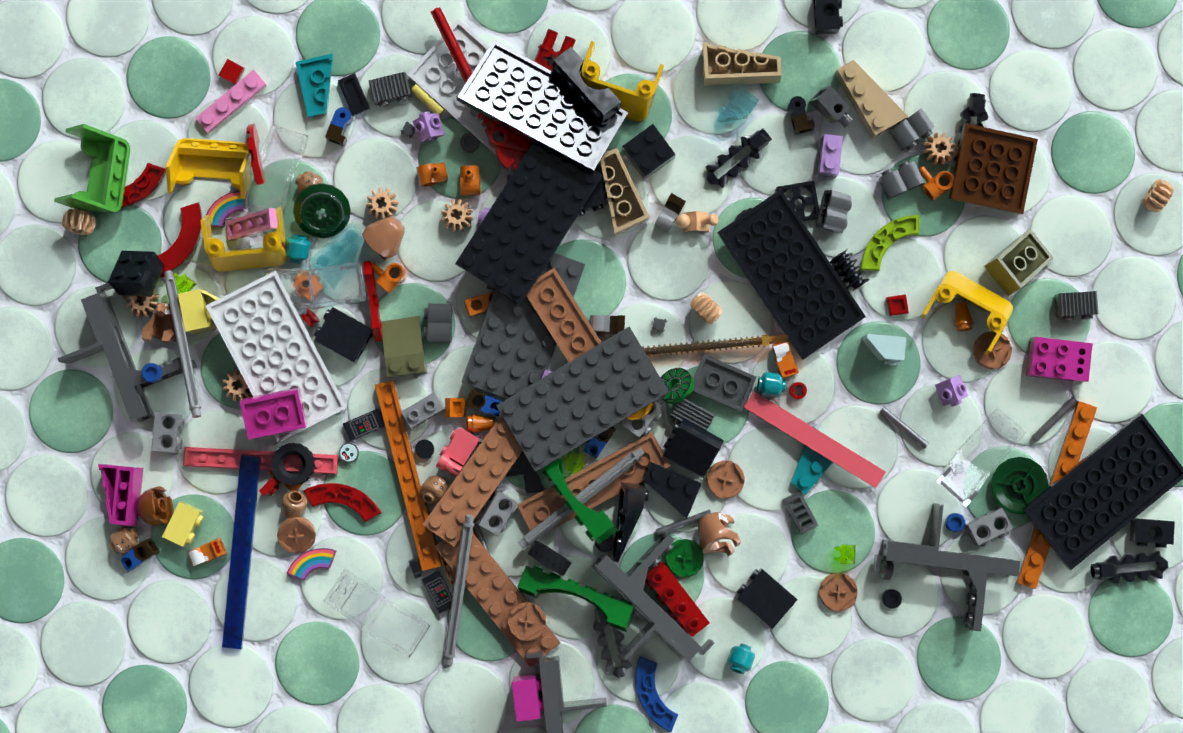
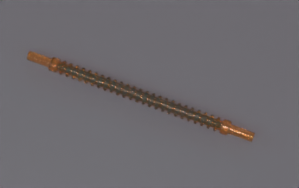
M757 335L756 338L753 336L748 338L746 336L745 339L742 337L737 339L735 337V340L731 338L726 340L724 338V341L720 339L715 341L713 339V342L707 340V342L702 341V343H699L697 341L693 343L692 341L691 344H688V342L682 344L681 342L680 345H677V343L671 345L670 343L669 346H666V344L661 346L659 344L658 347H655V345L650 347L648 345L647 348H644V346L642 348L648 357L651 355L656 357V354H659V356L664 354L666 356L667 353H670V355L675 353L677 355L678 352H681V354L686 352L688 354L689 351H692V353L697 351L699 353L700 350L703 352L708 350L710 352L711 349L714 351L719 349L721 351L722 348L725 350L730 348L732 350L733 347L736 349L741 347L743 349L744 346L747 348L752 346L754 348L755 345L767 347L769 344L789 342L788 335H762V337Z

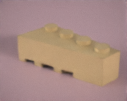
M703 42L704 86L780 83L782 76L781 57L757 52L750 53L742 49L735 50L726 46H714Z
M854 60L838 68L834 73L872 139L909 117Z
M615 148L605 153L600 161L614 236L648 221L650 217L618 149Z

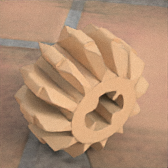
M938 132L934 133V138L928 136V142L923 144L924 147L928 148L923 151V154L929 153L926 159L929 161L933 158V164L935 165L938 160L941 165L945 164V160L950 161L952 159L950 155L956 153V151L951 149L956 144L949 143L952 140L951 136L945 139L946 133H942L940 137ZM941 145V149L943 148V150L941 152H938V148L936 149L935 147Z
M1162 179L1154 181L1142 199L1143 205L1155 213L1161 211L1172 197L1174 192L1173 186Z
M379 188V194H377L373 190L372 194L374 197L367 196V199L372 202L366 204L367 208H371L368 213L370 215L375 213V219H378L380 215L384 219L386 214L389 217H393L390 211L397 212L398 209L393 207V205L399 204L398 200H393L396 197L395 193L389 195L390 189H386L383 193V189ZM382 200H384V202L387 205L385 207L382 206V208H380L378 203L379 201L382 202Z
M461 199L458 200L457 205H455L454 200H451V207L448 204L444 205L448 211H441L442 215H446L441 220L442 222H447L445 225L447 229L452 226L453 232H456L457 226H459L460 231H464L462 225L470 226L467 220H473V217L469 216V214L473 213V210L467 209L469 206L467 202L462 206ZM456 211L462 214L458 220L455 217L452 218V215L455 216L454 212Z
M68 209L65 215H63L62 226L65 230L82 236L93 233L96 226V218L93 214L83 210Z
M153 294L151 297L126 296V299L131 300L126 306L132 307L130 313H136L137 317H141L143 314L145 317H149V311L154 313L155 309L153 306L158 305L154 300H157L159 296ZM142 297L146 299V301L143 302L144 305L139 304V302L142 301Z
M703 292L696 295L690 303L691 308L708 324L716 322L722 314L720 306Z
M234 369L233 375L230 373L226 374L229 381L224 379L223 383L228 384V386L222 388L223 391L229 390L226 397L229 398L233 395V401H237L238 397L240 401L245 399V396L251 397V394L248 392L250 389L241 372L239 373L238 370ZM240 382L243 384V387H235V384Z

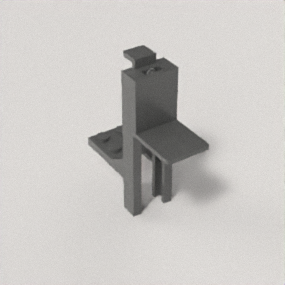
M106 283L95 287L96 294L81 299L97 343L57 359L61 363L71 364L104 351L130 421L137 419L138 422H142L154 417L144 388L155 383L145 381L142 377V371L136 370L110 298L105 293V291L113 289V287ZM180 357L173 359L172 364L166 365L164 363L159 365L163 374L158 382L183 373ZM191 359L192 368H197L195 361Z
M933 503L929 545L883 540L881 555L874 556L873 572H880L881 560L962 570L970 588V593L966 595L968 612L964 614V624H966L968 629L981 632L987 573L1019 577L1020 561L940 551L939 543L944 504Z
M663 534L627 573L622 571L607 555H601L591 565L625 600L631 602L634 609L648 621L647 625L617 656L621 660L626 661L652 632L681 660L687 662L697 653L704 655L715 643L713 640L708 639L701 647L643 591L648 568H653L660 561L658 557L662 553L666 554L673 547L672 542L675 539L669 534Z
M543 651L525 653V659L539 657L546 733H563L561 715L563 711L607 707L606 698L564 702L559 656L543 657Z

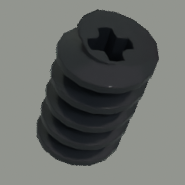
M846 249L831 259L830 263H837L834 267L835 270L841 269L838 275L839 277L845 276L843 283L849 282L847 289L856 290L870 279H863L866 273L858 272L861 265L854 266L857 259L850 260L853 253H846L848 250Z

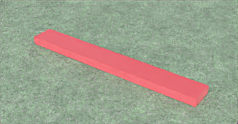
M753 391L744 406L746 410L874 488H877L886 473L883 469Z
M184 447L183 466L273 471L271 459L275 453L272 451ZM312 454L315 457L314 462L316 465L314 473L337 474L338 455ZM289 455L284 461V468L287 472H299L303 467L302 459L297 455Z

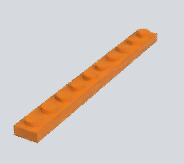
M391 380L376 384L375 388L422 571L441 567L438 551L434 547L436 545L434 534L423 526L429 515L426 503L420 494L421 484L404 417L401 413L402 409L395 382Z
M1081 401L1076 403L1049 486L1079 463L1097 407ZM1034 527L1019 571V577L1016 580V583L1033 589L1037 587L1050 549V545L1036 527Z

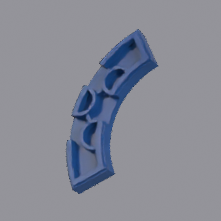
M639 656L635 672V684L640 703L657 725L672 732L678 713L669 709L657 693L655 687L657 663Z

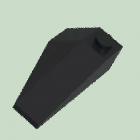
M621 482L616 522L618 531L615 532L613 549L614 562H619L644 508V502L648 501L649 491L646 490L644 484Z

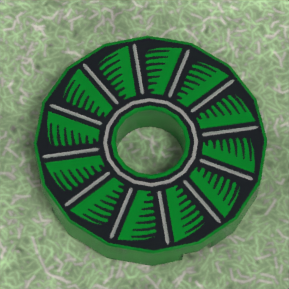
M673 368L665 372L661 376V380L669 393L661 399L668 404H676L685 400V396L690 395L694 387V379L690 373L683 368ZM679 383L678 387L672 389L674 384Z

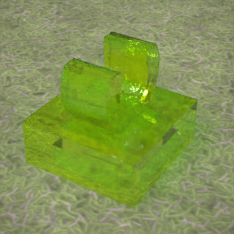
M177 273L173 275L176 279L175 283L178 294L191 291L196 285L184 273L181 276Z
M841 544V546L834 547V550L841 552L840 557H834L835 561H840V564H855L856 545Z

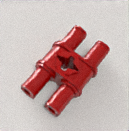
M548 29L543 43L538 46L539 49L534 62L553 71V63L549 66L546 59H552V57L555 59L570 47L573 48L576 40L565 36L560 51L555 52L552 48L558 32Z

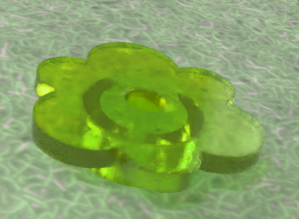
M571 452L570 456L564 458V463L567 465L566 469L568 471L572 470L573 473L581 471V468L585 467L584 455Z

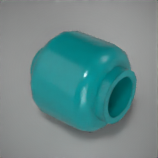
M293 234L290 238L286 239V257L290 259V262L300 264L302 260L309 258L310 241L307 240L306 236Z
M764 372L762 376L758 377L757 391L763 397L778 398L781 392H785L786 381L783 380L781 374Z
M741 643L740 646H733L727 659L730 670L740 674L750 671L755 654L751 651V647Z

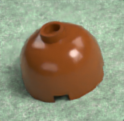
M161 486L144 491L137 503V514L145 523L152 526L169 523V518L174 513L172 499L170 496L166 497L164 493L166 490Z

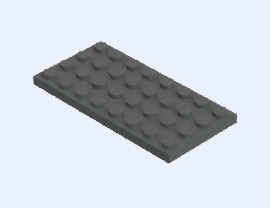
M554 253L541 275L555 268L572 297H574L585 264ZM494 289L461 380L462 383L508 399L542 379L545 369L547 370L556 342L527 297L522 305H519Z
M629 326L496 406L534 471L538 472L667 395L669 391Z

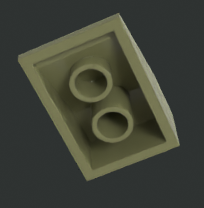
M1028 229L984 267L1007 296L1028 283L1054 257L1034 232Z
M420 316L381 321L387 377L394 378L427 373Z

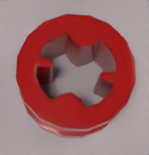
M307 309V313L302 314L301 317L313 328L316 322L319 323L320 320L313 311Z
M795 382L790 386L789 394L794 399H802L807 394V387L802 382ZM797 385V387L801 386L803 388L801 396L794 394V386Z

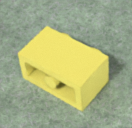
M179 502L162 537L182 547L191 544L195 537L193 532L196 526L199 527L204 519L202 516L204 511L185 502Z

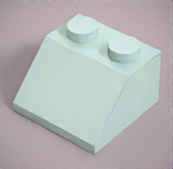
M875 334L862 336L864 344L879 361H885L884 365L896 366L899 365V362L905 360L906 337Z

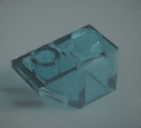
M742 87L738 91L734 89L728 97L730 101L727 106L723 104L718 110L717 114L719 116L717 121L721 123L747 119L758 104L759 99Z

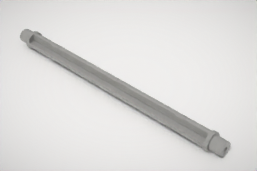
M165 271L164 283L178 343L190 406L189 410L192 412L193 418L201 417V405L195 385L175 283L176 279L173 276V271Z
M640 447L636 451H632L575 496L576 499L582 504L587 502L638 462L639 458L645 454ZM564 504L523 536L524 538L518 542L523 549L528 545H532L573 513L574 510L570 511Z
M465 515V522H463L444 652V664L452 665L453 658L455 657L474 527L473 515Z

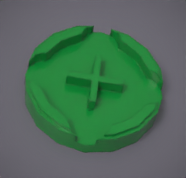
M679 539L673 542V547L666 553V564L669 570L680 577H690L697 574L704 562V554L701 547L689 539Z

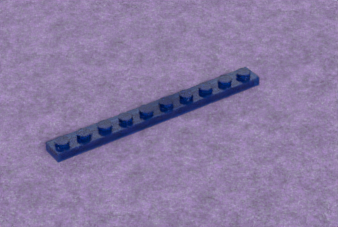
M241 455L222 648H243L261 457Z

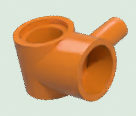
M444 162L424 164L416 167L420 187L432 186L439 182L448 181Z
M469 165L460 167L461 196L481 195L479 166Z
M924 166L919 168L921 176L926 181L922 188L932 201L952 187L954 176L950 172L941 171L932 177ZM940 177L947 180V186L940 185Z
M371 262L373 272L379 276L376 282L389 294L399 283L404 281L406 272L400 264L391 263L384 271L375 262ZM393 269L400 270L398 278H391V271Z

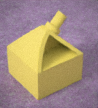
M202 289L178 294L185 332L198 334L216 330L217 327L206 305L218 300L217 296Z

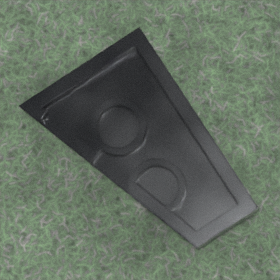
M650 461L642 477V480L680 512L683 517L688 518L702 483Z

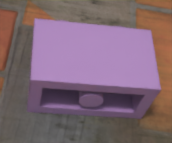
M823 135L817 175L835 178L838 176L843 136Z

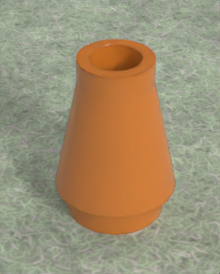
M956 303L955 327H957V331L962 332L973 329L972 325L974 323L967 303Z
M471 414L466 419L467 431H472V433L491 429L495 424L494 417Z

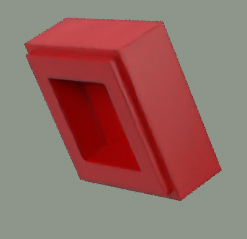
M227 59L218 75L235 85L238 83L245 68Z
M906 294L886 297L889 316L909 313Z

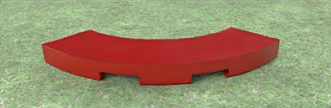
M253 123L249 124L246 129V133L250 134V137L247 138L248 151L251 154V166L257 185L264 184L266 180L260 158V140L256 125Z
M147 163L142 174L133 183L125 186L122 207L138 203L149 196L161 183L166 169Z
M199 202L180 208L182 226L179 236L168 250L157 255L165 265L161 273L162 275L165 271H173L183 264L197 246L201 233L200 220L202 219Z
M364 261V277L370 304L372 331L375 342H381L383 340L382 324L373 267L370 261Z
M326 483L303 490L312 507L330 502L344 504L355 510L364 522L382 513L377 504L368 495L348 485Z

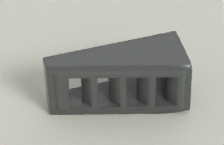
M800 491L782 499L800 534L818 526ZM797 498L800 499V502L790 506V502ZM803 505V509L794 513L793 509ZM805 512L807 513V516L798 520L797 516ZM810 519V523L803 527L801 526L802 522Z

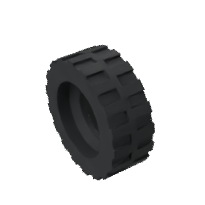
M288 443L279 447L274 452L275 454L271 459L272 472L281 483L291 486L299 485L308 481L311 475H313L316 466L314 462L315 457H313V453L306 446L299 443ZM289 455H297L302 459L303 467L296 474H291L284 468V461Z
M537 540L528 552V555L561 576H564L571 565L568 559Z

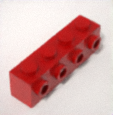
M663 561L647 572L646 585L650 590L654 587L658 593L656 598L662 605L664 603L667 604L670 608L667 612L673 620L678 619L682 624L680 627L687 634L693 637L710 624Z

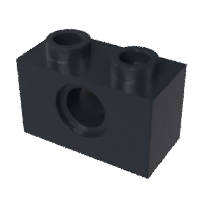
M813 0L815 34L838 33L840 28L843 27V17L839 16V9H842V0ZM830 9L833 12V16H826L824 10Z
M1134 518L1130 524L1129 541L1136 542L1137 546H1148V543H1155V547L1167 548V544L1174 545L1175 521ZM1151 528L1156 532L1153 538H1150L1148 534Z

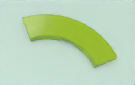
M920 215L898 218L878 230L864 250L860 270L880 271L882 258L891 244L906 236L919 235Z

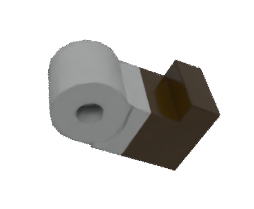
M671 193L655 222V226L668 232L673 223H675L686 201Z
M590 315V325L595 332L617 334L625 329V315Z

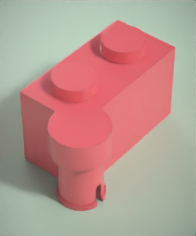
M461 427L459 430L455 429L451 434L450 439L452 441L449 446L445 445L439 454L441 458L436 465L440 470L444 469L455 477L458 476L459 472L466 465L481 440Z

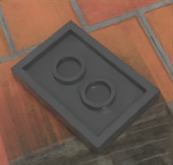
M703 354L693 377L694 387L692 391L742 412L756 376Z

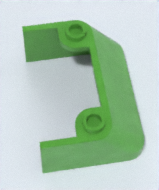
M86 124L67 128L66 133L81 138L80 146L82 152L92 157L87 192L78 191L74 194L57 197L54 199V202L83 211L105 213L119 211L122 207L130 156L129 143L123 138Z

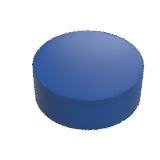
M148 363L143 367L142 377L145 381L155 383L162 378L163 372L159 365Z
M958 513L949 514L945 520L946 528L951 532L962 531L965 527L964 517Z

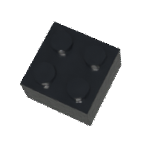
M654 124L622 146V151L644 180L673 160L676 155Z
M122 250L108 283L118 295L151 297L165 265L155 252Z

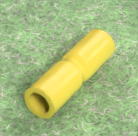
M418 84L413 86L411 92L422 103H425L433 113H438L440 117L445 112V109Z

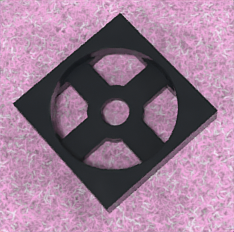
M814 181L776 187V191L781 189L783 193L792 188L793 198L789 202L802 221L817 219L819 205ZM800 187L810 191L813 196H802ZM796 199H800L802 201L801 206L795 205ZM814 204L812 213L809 216H805L804 207Z

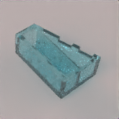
M351 223L308 261L335 289L364 237L359 229Z

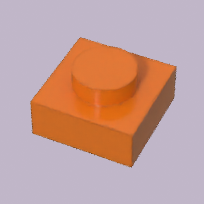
M445 398V417H465V398Z

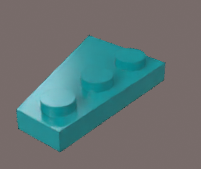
M333 54L295 62L308 118L326 115L328 112Z
M804 446L790 483L806 495L833 462L809 447Z

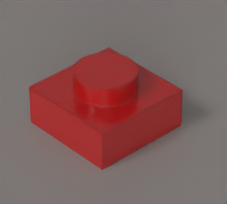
M272 477L259 492L263 496H272L279 490L278 485L281 482Z

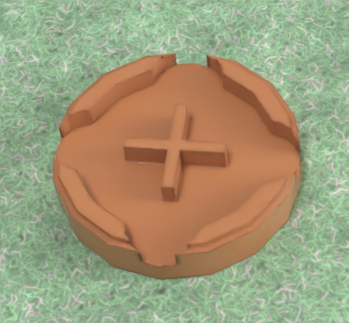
M993 331L985 332L975 340L973 356L976 362L983 368L998 369L1006 365L1010 360L1012 347L1008 338L1002 333L988 355H985L984 352L995 333Z
M725 460L711 466L706 478L708 489L712 494L726 499L735 497L740 493L745 481L743 470L739 465Z
M288 518L278 527V543L288 552H305L315 543V528L305 518Z
M832 573L826 576L820 583L819 598L828 609L845 611L856 602L857 586L848 575Z
M522 602L517 604L508 615L510 633L519 640L532 641L537 639L545 629V614L534 603Z

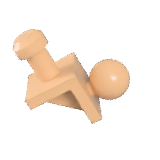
M686 212L677 216L676 224L678 227L683 228V232H710L709 225H717L718 217L716 214L709 215L708 212Z

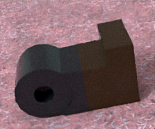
M800 96L793 97L788 105L795 135L813 131L815 128L814 121H808L805 112L806 102Z

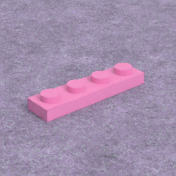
M252 70L195 118L209 134L267 85L255 70Z
M268 208L226 221L228 240H237L277 228L276 209Z

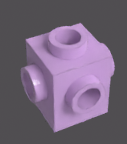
M429 111L419 114V118L412 121L419 143L434 141L445 135L438 113L430 114Z
M960 375L935 384L938 397L943 406L951 404L954 407L963 403L962 399L968 397L966 386L963 384Z

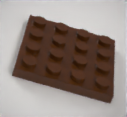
M964 123L949 199L1023 214L1038 139Z

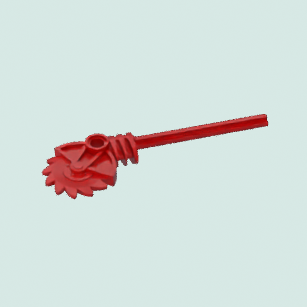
M435 8L430 13L466 84L472 75V71L441 8ZM479 113L477 117L483 120L481 123L482 127H487L484 131L488 137L489 145L495 149L498 161L507 171L511 166H513L515 171L533 142ZM495 134H500L503 137V140L498 142L493 138V136Z

